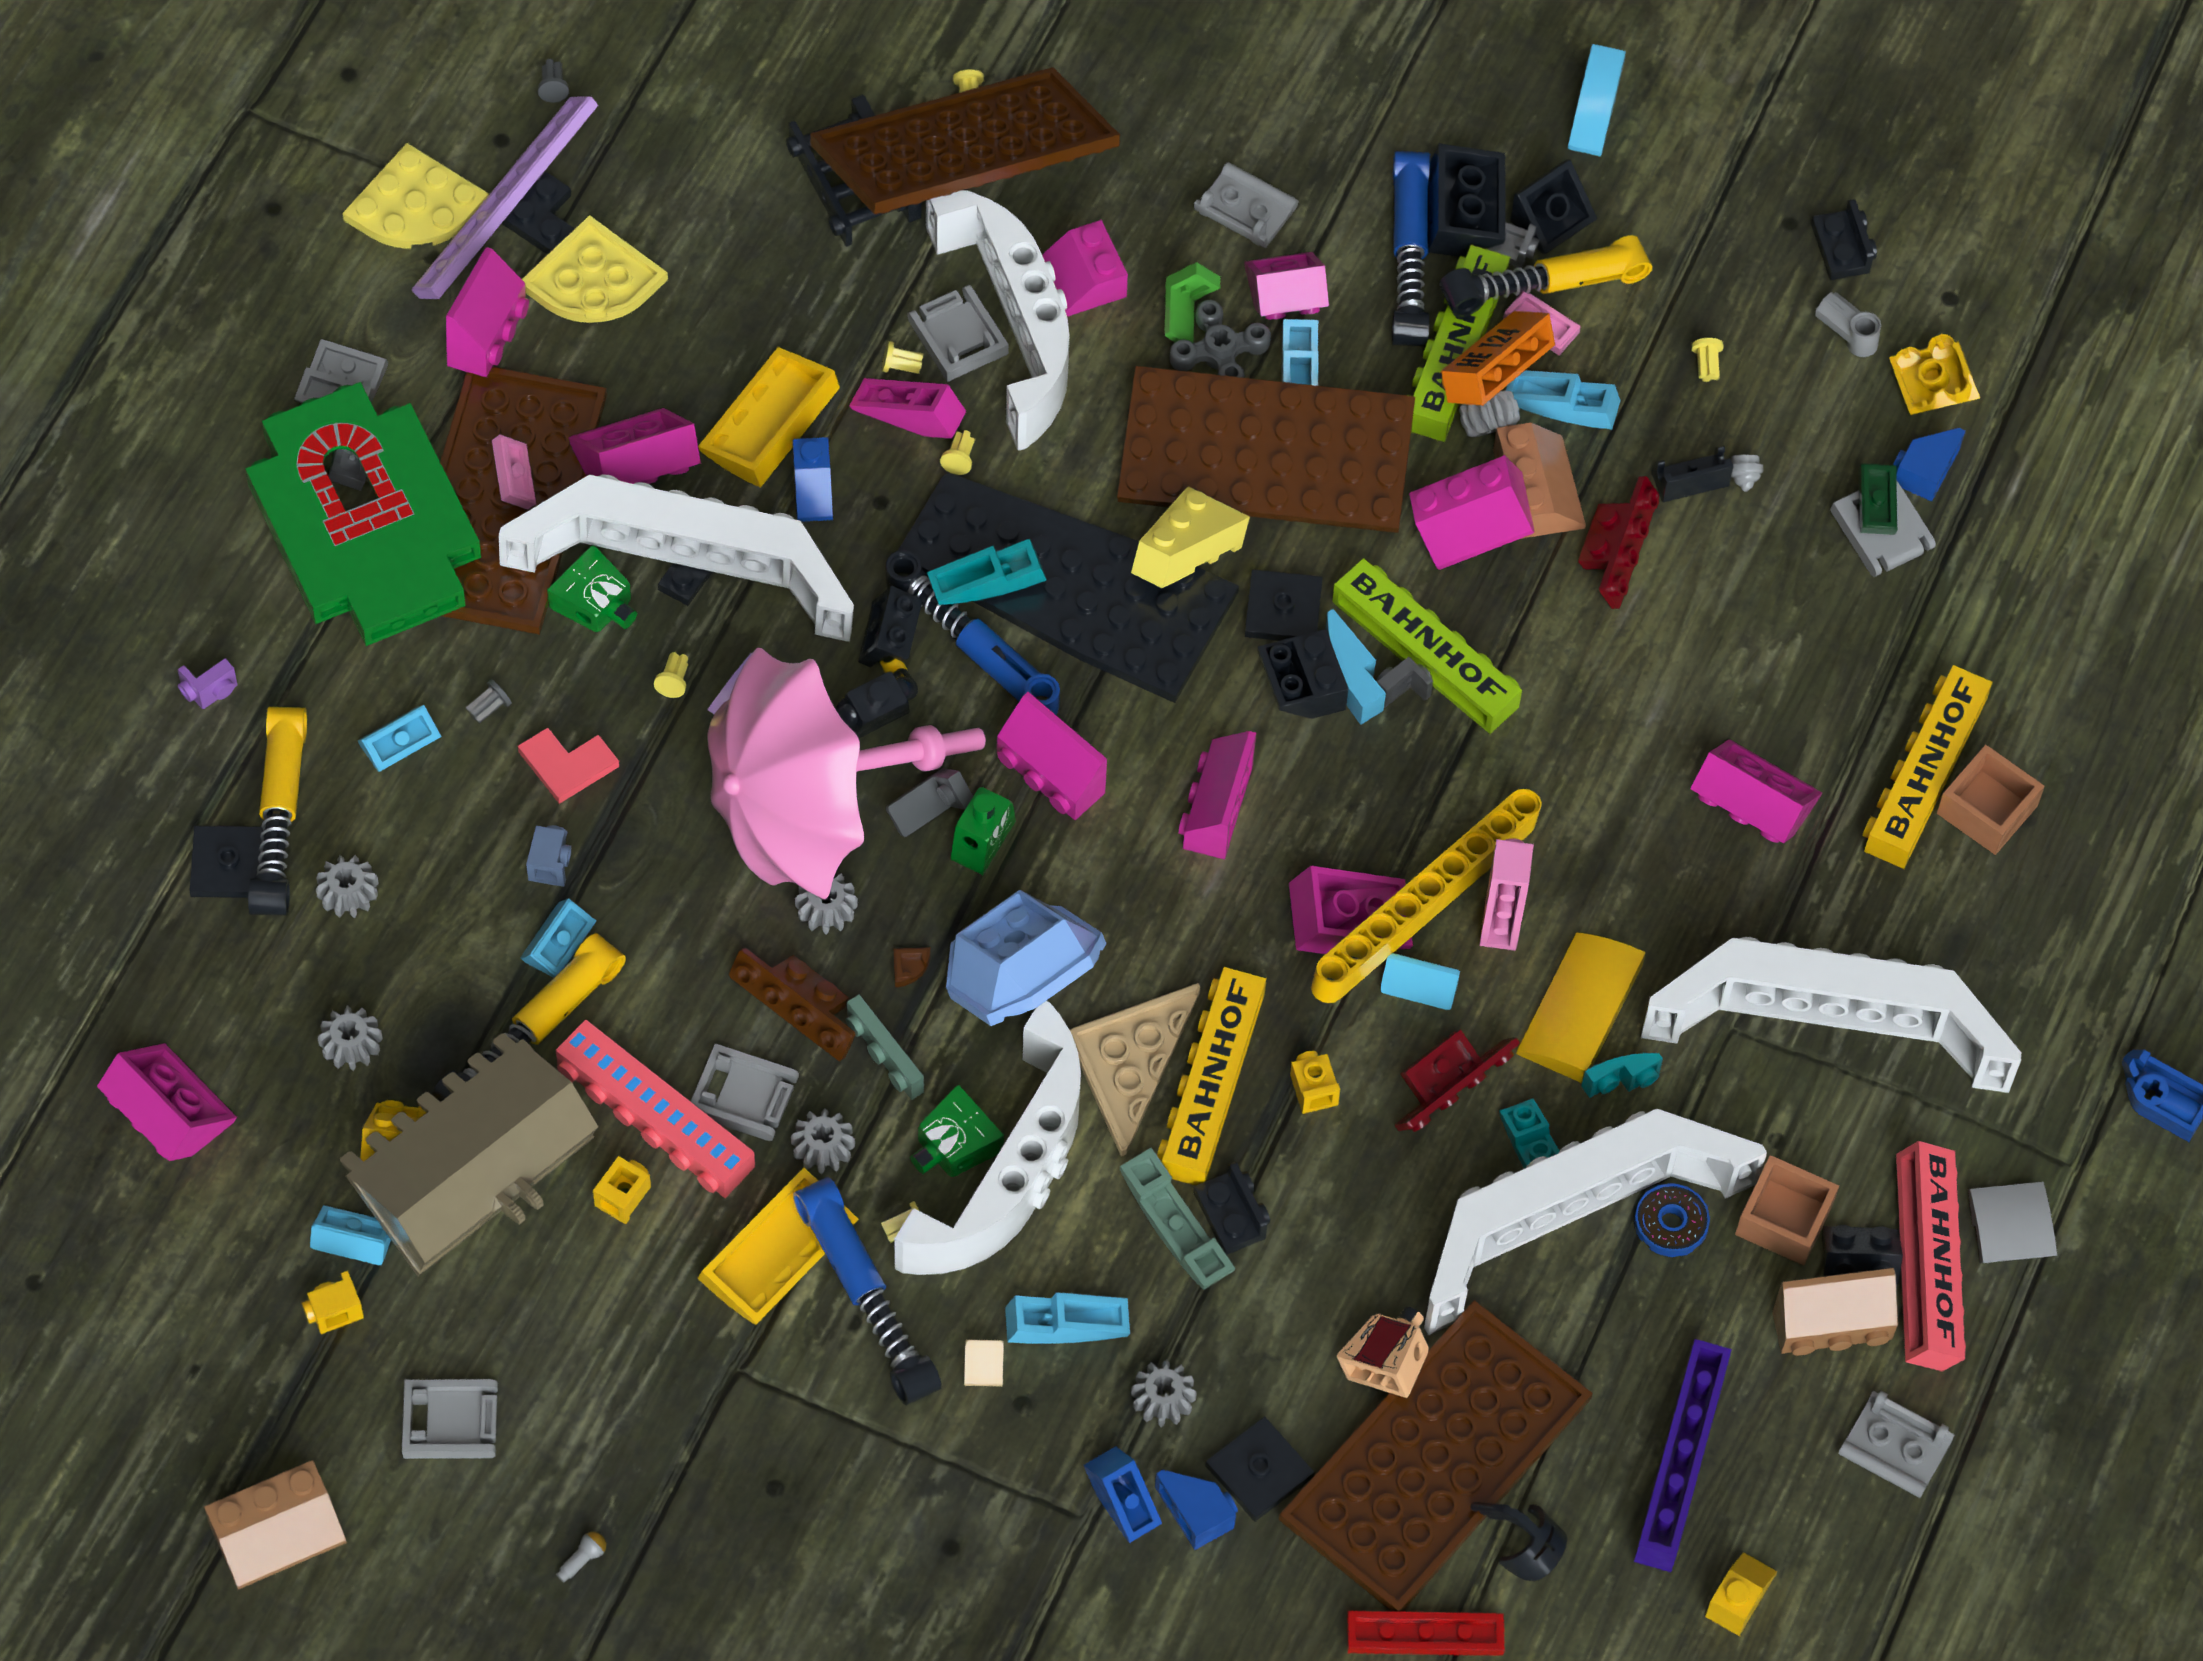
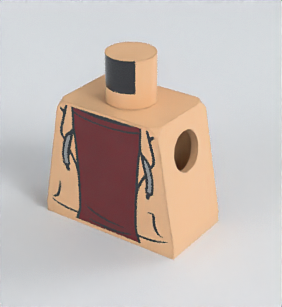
M1405 1307L1397 1319L1380 1314L1373 1315L1337 1355L1347 1380L1407 1398L1427 1357L1429 1348L1419 1328L1424 1320L1421 1313L1412 1307Z

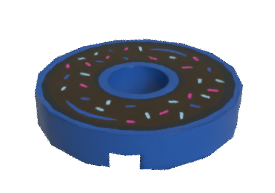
M1674 1183L1658 1185L1647 1191L1638 1202L1634 1218L1636 1233L1640 1240L1650 1246L1649 1249L1656 1254L1668 1257L1685 1256L1693 1252L1705 1240L1710 1223L1708 1206L1701 1196L1687 1186ZM1669 1213L1676 1214L1681 1218L1682 1224L1676 1228L1668 1227L1663 1223L1662 1217Z

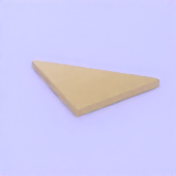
M1199 983L1069 1029L1078 1050L1080 1067L1121 1156L1126 1155L1198 999L1200 994Z

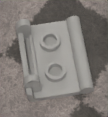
M1227 162L1220 176L1210 189L1203 194L1202 199L1195 201L1194 209L1200 212L1201 215L1209 217L1251 240L1252 243L1266 248L1296 209L1299 200Z
M1873 1391L1838 1454L1921 1498L1955 1434L1948 1431V1426L1942 1424L1940 1427L1888 1399L1887 1393Z

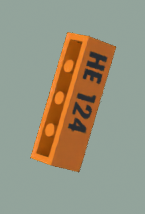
M1513 311L1446 366L1441 373L1447 402L1470 405L1486 404L1555 346L1550 314Z

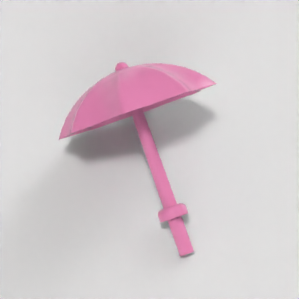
M756 648L738 675L730 699L721 705L710 722L708 750L712 764L711 803L728 824L739 855L747 867L761 880L773 886L783 882H794L804 890L825 900L830 894L833 878L842 860L850 851L861 846L864 841V831L857 803L856 772L910 762L921 771L936 770L943 765L945 756L982 750L986 739L984 732L980 728L941 734L936 727L927 725L915 728L910 733L908 741L860 750V742L856 733L842 720L827 694L816 661L807 659L800 663L781 662L773 658L762 648Z

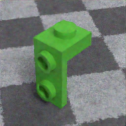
M1196 262L1166 277L1165 336L1173 342L1178 340L1194 342V301L1220 289L1219 275Z

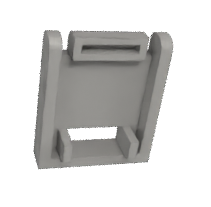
M970 285L962 289L964 298L967 301L964 304L963 299L955 290L920 306V314L924 322L915 310L907 313L909 323L947 382L1009 354V344ZM981 346L985 347V349L959 360V356Z
M1898 481V530L1895 535L1860 533V513L1855 505L1859 504V491L1834 502L1830 509L1873 577L1882 573L1881 565L1888 572L1922 555L1924 549L1929 551L1935 548L1936 543L1933 536Z
M715 1043L691 1102L721 1126L772 1141L775 1135L773 1128H778L794 1089L792 1084L797 1082L799 1073L792 1068ZM719 1070L728 1073V1076L716 1102V1095L707 1092L715 1071Z
M492 1379L405 1380L402 1435L403 1459L495 1457L496 1447L492 1443L496 1442L497 1395L483 1394L496 1393L498 1391V1382ZM413 1405H428L427 1437L425 1430L412 1431Z

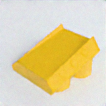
M1947 334L1933 337L1929 341L1928 348L1918 350L1914 347H1907L1900 350L1897 355L1889 357L1910 415L1980 398L1959 340L1954 341Z

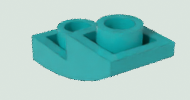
M1640 1053L1605 1061L1585 1071L1581 1087L1589 1098L1600 1092L1602 1094L1611 1092L1620 1084V1081L1628 1092L1639 1086L1646 1088L1659 1078L1663 1058L1659 1053Z
M1534 1098L1499 1111L1507 1135L1524 1169L1536 1158L1542 1156L1550 1158L1560 1152L1549 1134V1123Z

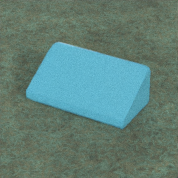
M420 705L359 739L358 743L377 771L380 772L442 736L426 707Z
M569 898L560 901L520 959L554 978L568 964L596 923V920Z
M1392 953L1386 960L1380 991L1383 994L1450 1010L1457 991L1460 971Z
M329 1206L322 1207L311 1228L310 1247L312 1249L376 1265H382L391 1239L375 1217Z

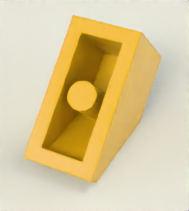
M1743 1552L1729 1569L1711 1599L1705 1617L1740 1636L1776 1576L1777 1571Z

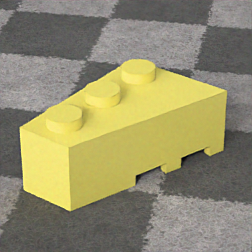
M1187 487L1139 541L1131 573L1160 588H1164L1194 573L1195 567L1205 562L1212 564L1218 561L1219 555L1229 550L1236 552L1242 549L1250 517L1200 491Z

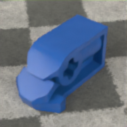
M2146 1050L2130 1051L2124 1056L2122 1066L2126 1077L2125 1085L2129 1101L2134 1111L2190 1142L2203 1120V1085L2150 1056L2151 1053ZM2150 1089L2157 1092L2156 1096H2153L2151 1100L2144 1097L2145 1093H2148Z

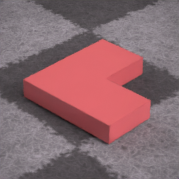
M546 728L518 746L520 755L559 804L619 767V760L599 735L568 753L550 729Z

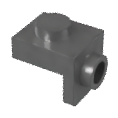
M1506 223V240L1504 244L1488 248L1487 250L1510 256V264L1522 268L1525 258L1532 259L1538 246L1539 239L1534 238L1537 226L1530 224L1528 230Z
M346 449L334 450L328 474L330 481L361 491L366 480V474L357 456Z
M1407 657L1395 668L1388 667L1376 680L1386 693L1384 708L1409 688H1412L1423 700H1427L1431 696L1433 686L1430 672L1423 665H1417L1410 657Z

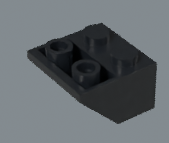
M1326 629L1257 647L1279 711L1314 719L1346 710L1349 689Z

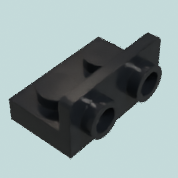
M1856 199L1848 200L1845 211L1812 217L1811 226L1830 280L1870 273L1873 259L1877 258V248L1874 239H1869L1866 214L1863 210L1859 211Z
M890 586L872 602L858 663L871 668L880 659H885L887 656L901 662H905L909 658L922 605L921 598Z
M1237 1162L1229 1164L1228 1173L1196 1185L1193 1190L1220 1247L1226 1255L1265 1240L1267 1224L1270 1223V1217L1265 1205L1262 1202L1257 1204L1252 1194L1254 1192V1185L1247 1171L1241 1172Z

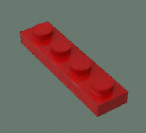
M1348 1611L1347 1649L1348 1653L1503 1656L1505 1651L1504 1613Z

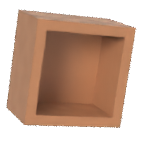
M1985 745L1943 793L1937 814L1996 855L2037 808L2045 786Z
M1770 1155L1740 1217L1735 1235L1805 1266L1834 1204L1839 1185Z

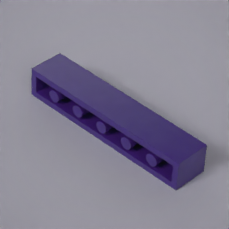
M1698 1339L1694 1340L1634 1559L1636 1563L1672 1572L1732 1349Z

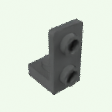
M941 768L888 804L886 811L899 834L907 837L950 807L965 810L973 795L960 771Z

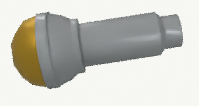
M597 1532L584 1534L578 1546L579 1549L560 1567V1571L556 1574L558 1578L565 1582L568 1578H572L589 1560L602 1556L607 1546L604 1537Z

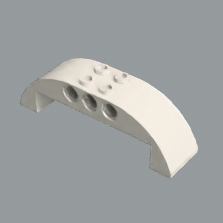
M965 190L954 192L948 196L926 200V229L937 255L977 244L1032 378L1007 385L1006 424L1018 451L1026 449L1052 424L1061 409L1066 394L1070 336L1065 309H1067L1065 295L1062 289L1057 290L1054 285L1055 273L1051 262L1044 261L1033 236L1023 223L1006 208L991 199Z
M1045 1001L1035 1008L1023 1029L1022 1060L1047 1072L1046 1077L954 1228L914 1208L912 1209L894 1239L896 1270L906 1274L917 1275L944 1274L965 1269L986 1260L1004 1248L1021 1231L1035 1208L1042 1209L1050 1194L1048 1186L1053 1178L1060 1179L1068 1164L1066 1156L1072 1146L1078 1126L1081 1069L1078 1050L1073 1036L1061 1015L1050 1002Z

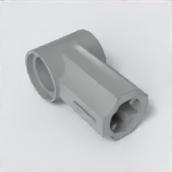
M1830 292L1824 297L1816 309L1815 316L1847 341L1848 349L1852 354L1858 357L1873 355L1878 349L1881 330L1880 319L1871 312H1861L1837 292Z

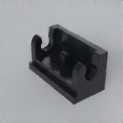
M1724 445L1716 447L1714 455L1669 466H1665L1664 460L1655 462L1654 470H1652L1651 474L1662 502L1729 487L1734 466L1731 458L1724 460Z

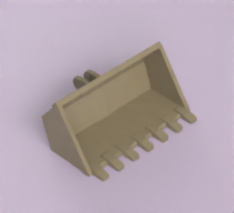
M505 1033L500 1034L493 1040V1043L502 1055L492 1063L480 1053H475L468 1059V1063L477 1074L467 1082L454 1072L449 1073L442 1081L452 1094L442 1102L429 1092H425L417 1098L419 1106L426 1112L424 1116L414 1122L404 1112H399L391 1121L401 1133L389 1142L377 1131L366 1138V1142L376 1153L363 1162L352 1151L347 1152L340 1158L342 1165L350 1172L346 1175L347 1179L417 1276H420L501 1211L514 1220L515 1223L521 1224L526 1220L520 1206L516 1205L514 1201L521 1197L533 1208L540 1209L544 1205V1201L532 1187L594 1138L593 1134L597 1130L598 1125L572 1082L538 1055L523 1039L516 1043Z

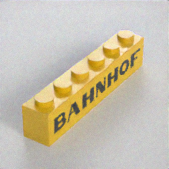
M1955 665L1952 666L1947 677L1940 675L1932 693L1937 698L1933 705L1929 703L1925 705L1919 719V723L1923 724L1920 733L1912 732L1905 747V751L1909 752L1906 761L1898 760L1891 776L1895 783L1891 790L1885 787L1878 801L1877 808L1882 810L1878 818L1871 816L1862 836L1868 838L1864 852L1902 869L1905 868L1987 701L1992 681Z
M1223 967L1220 980L1215 978L1212 980L1208 1000L1213 1002L1210 1011L1203 1010L1198 1025V1032H1202L1200 1043H1192L1187 1061L1188 1064L1192 1065L1189 1076L1182 1075L1177 1096L1182 1097L1179 1108L1172 1107L1167 1128L1172 1129L1169 1140H1161L1157 1153L1158 1158L1173 1180L1195 1186L1207 1180L1263 1002L1266 978Z

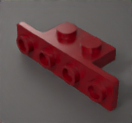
M1647 476L1638 477L1630 503L1598 504L1578 559L1583 569H1606L1599 591L1611 609H1620L1623 598L1628 592L1634 567L1638 564L1643 541L1648 535L1654 510L1659 504V494Z
M1461 1029L1455 1030L1400 1073L1421 1104L1394 1126L1398 1131L1411 1129L1413 1132L1426 1126L1432 1120L1429 1116L1438 1108L1444 1110L1454 1104L1459 1099L1457 1093L1467 1086L1470 1089L1481 1083L1487 1077L1484 1072L1491 1066L1499 1067L1509 1061L1514 1056L1512 1050L1520 1044V1041L1517 1037L1504 1039L1483 1056L1479 1057Z

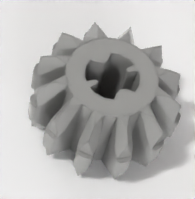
M1508 390L1500 391L1484 405L1462 404L1459 408L1462 427L1465 428L1467 436L1470 437L1488 435L1496 432L1498 427L1516 425L1520 420V409L1517 400H1515L1513 393Z
M339 855L338 864L334 865L326 861L324 865L325 872L318 873L316 877L318 884L316 888L317 898L322 900L323 908L326 911L335 909V914L339 918L345 911H349L350 915L355 918L358 908L368 912L370 908L369 901L377 900L378 892L376 887L379 884L378 877L375 873H372V867L369 862L360 864L359 858L356 855L349 862H345L344 857Z
M839 874L833 879L830 894L825 900L799 886V895L795 897V907L799 909L798 918L801 922L808 921V927L811 932L818 926H822V930L826 935L831 926L841 931L844 928L843 921L852 922L854 919L853 910L858 907V898L853 895L855 893L852 883L844 884V876ZM823 901H830V903H828V904H824V903H822V902H823Z
M347 1005L344 1010L345 1014L339 1015L332 1010L330 1014L331 1021H322L321 1031L323 1033L319 1034L318 1042L319 1046L324 1048L322 1053L326 1060L334 1059V1065L338 1069L345 1063H348L349 1068L354 1071L356 1062L361 1061L368 1066L370 1063L369 1055L379 1054L380 1047L378 1043L383 1038L381 1030L377 1028L378 1022L374 1016L367 1017L366 1010L363 1007L353 1014L351 1008Z
M826 1108L822 1110L820 1117H816L814 1113L809 1111L807 1122L797 1121L795 1124L797 1132L791 1135V1144L795 1146L793 1150L796 1160L804 1159L803 1166L807 1170L817 1165L818 1172L822 1175L825 1171V1166L830 1165L837 1172L839 1161L848 1162L850 1160L851 1152L849 1150L855 1147V1138L850 1136L853 1133L851 1124L843 1123V1116L840 1112L830 1118Z
M1167 1359L1163 1362L1162 1369H1158L1151 1362L1147 1367L1148 1373L1139 1371L1136 1375V1382L1138 1384L1132 1386L1131 1395L1137 1398L1134 1401L1133 1407L1136 1411H1144L1143 1419L1145 1422L1157 1417L1158 1425L1162 1427L1165 1424L1166 1418H1170L1177 1425L1180 1422V1414L1189 1416L1192 1411L1190 1403L1196 1401V1391L1191 1389L1194 1385V1379L1192 1376H1183L1184 1367H1182V1364L1171 1370ZM1163 1390L1170 1392V1396L1165 1393V1397L1157 1395V1392L1160 1391L1163 1394Z

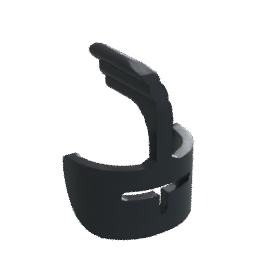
M1473 1502L1470 1506L1471 1510L1479 1511L1490 1519L1510 1521L1523 1528L1531 1536L1530 1543L1523 1550L1511 1556H1501L1498 1561L1515 1576L1527 1581H1537L1548 1575L1559 1563L1567 1546V1536L1564 1530L1540 1506L1530 1504L1528 1512L1540 1520L1539 1527L1524 1513H1520L1519 1510L1505 1504ZM1545 1542L1548 1543L1552 1550L1548 1546H1544Z

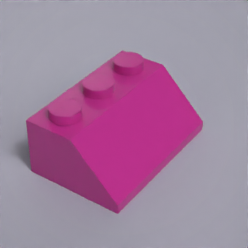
M486 247L446 315L447 366L487 377L493 365L500 363L504 345L506 342L513 340L516 324L519 319L526 317L529 308V299L525 298L524 281L491 248Z
M665 408L569 437L570 445L586 476L589 474L594 476L605 474L626 483L643 482L651 484L656 482L659 476L683 474L689 471V467L701 464L694 423Z
M1505 455L1409 493L1415 524L1436 568L1439 570L1535 533L1522 471Z
M1027 692L1023 695L997 736V756L1004 766L1017 770L1031 789L1037 792L1040 790L1045 794L1059 813H1067L1072 819L1076 820L1105 794L1107 758L1032 694Z
M1246 731L1212 739L1209 752L1202 751L1197 772L1202 773L1199 783H1192L1188 797V803L1193 804L1190 814L1183 813L1178 834L1184 835L1183 849L1225 860L1253 768L1256 732Z
M1730 739L1708 753L1690 788L1698 793V798L1702 802L1710 806L1716 807L1718 805L1730 812L1729 816L1733 820L1744 825L1749 823L1761 830L1760 834L1764 838L1775 843L1780 841L1785 843L1796 834L1822 795V792Z
M165 1043L118 1053L97 1085L107 1096L109 1103L118 1108L131 1121L133 1128L142 1133L155 1146L158 1154L168 1161L195 1155L237 1119L233 1112Z

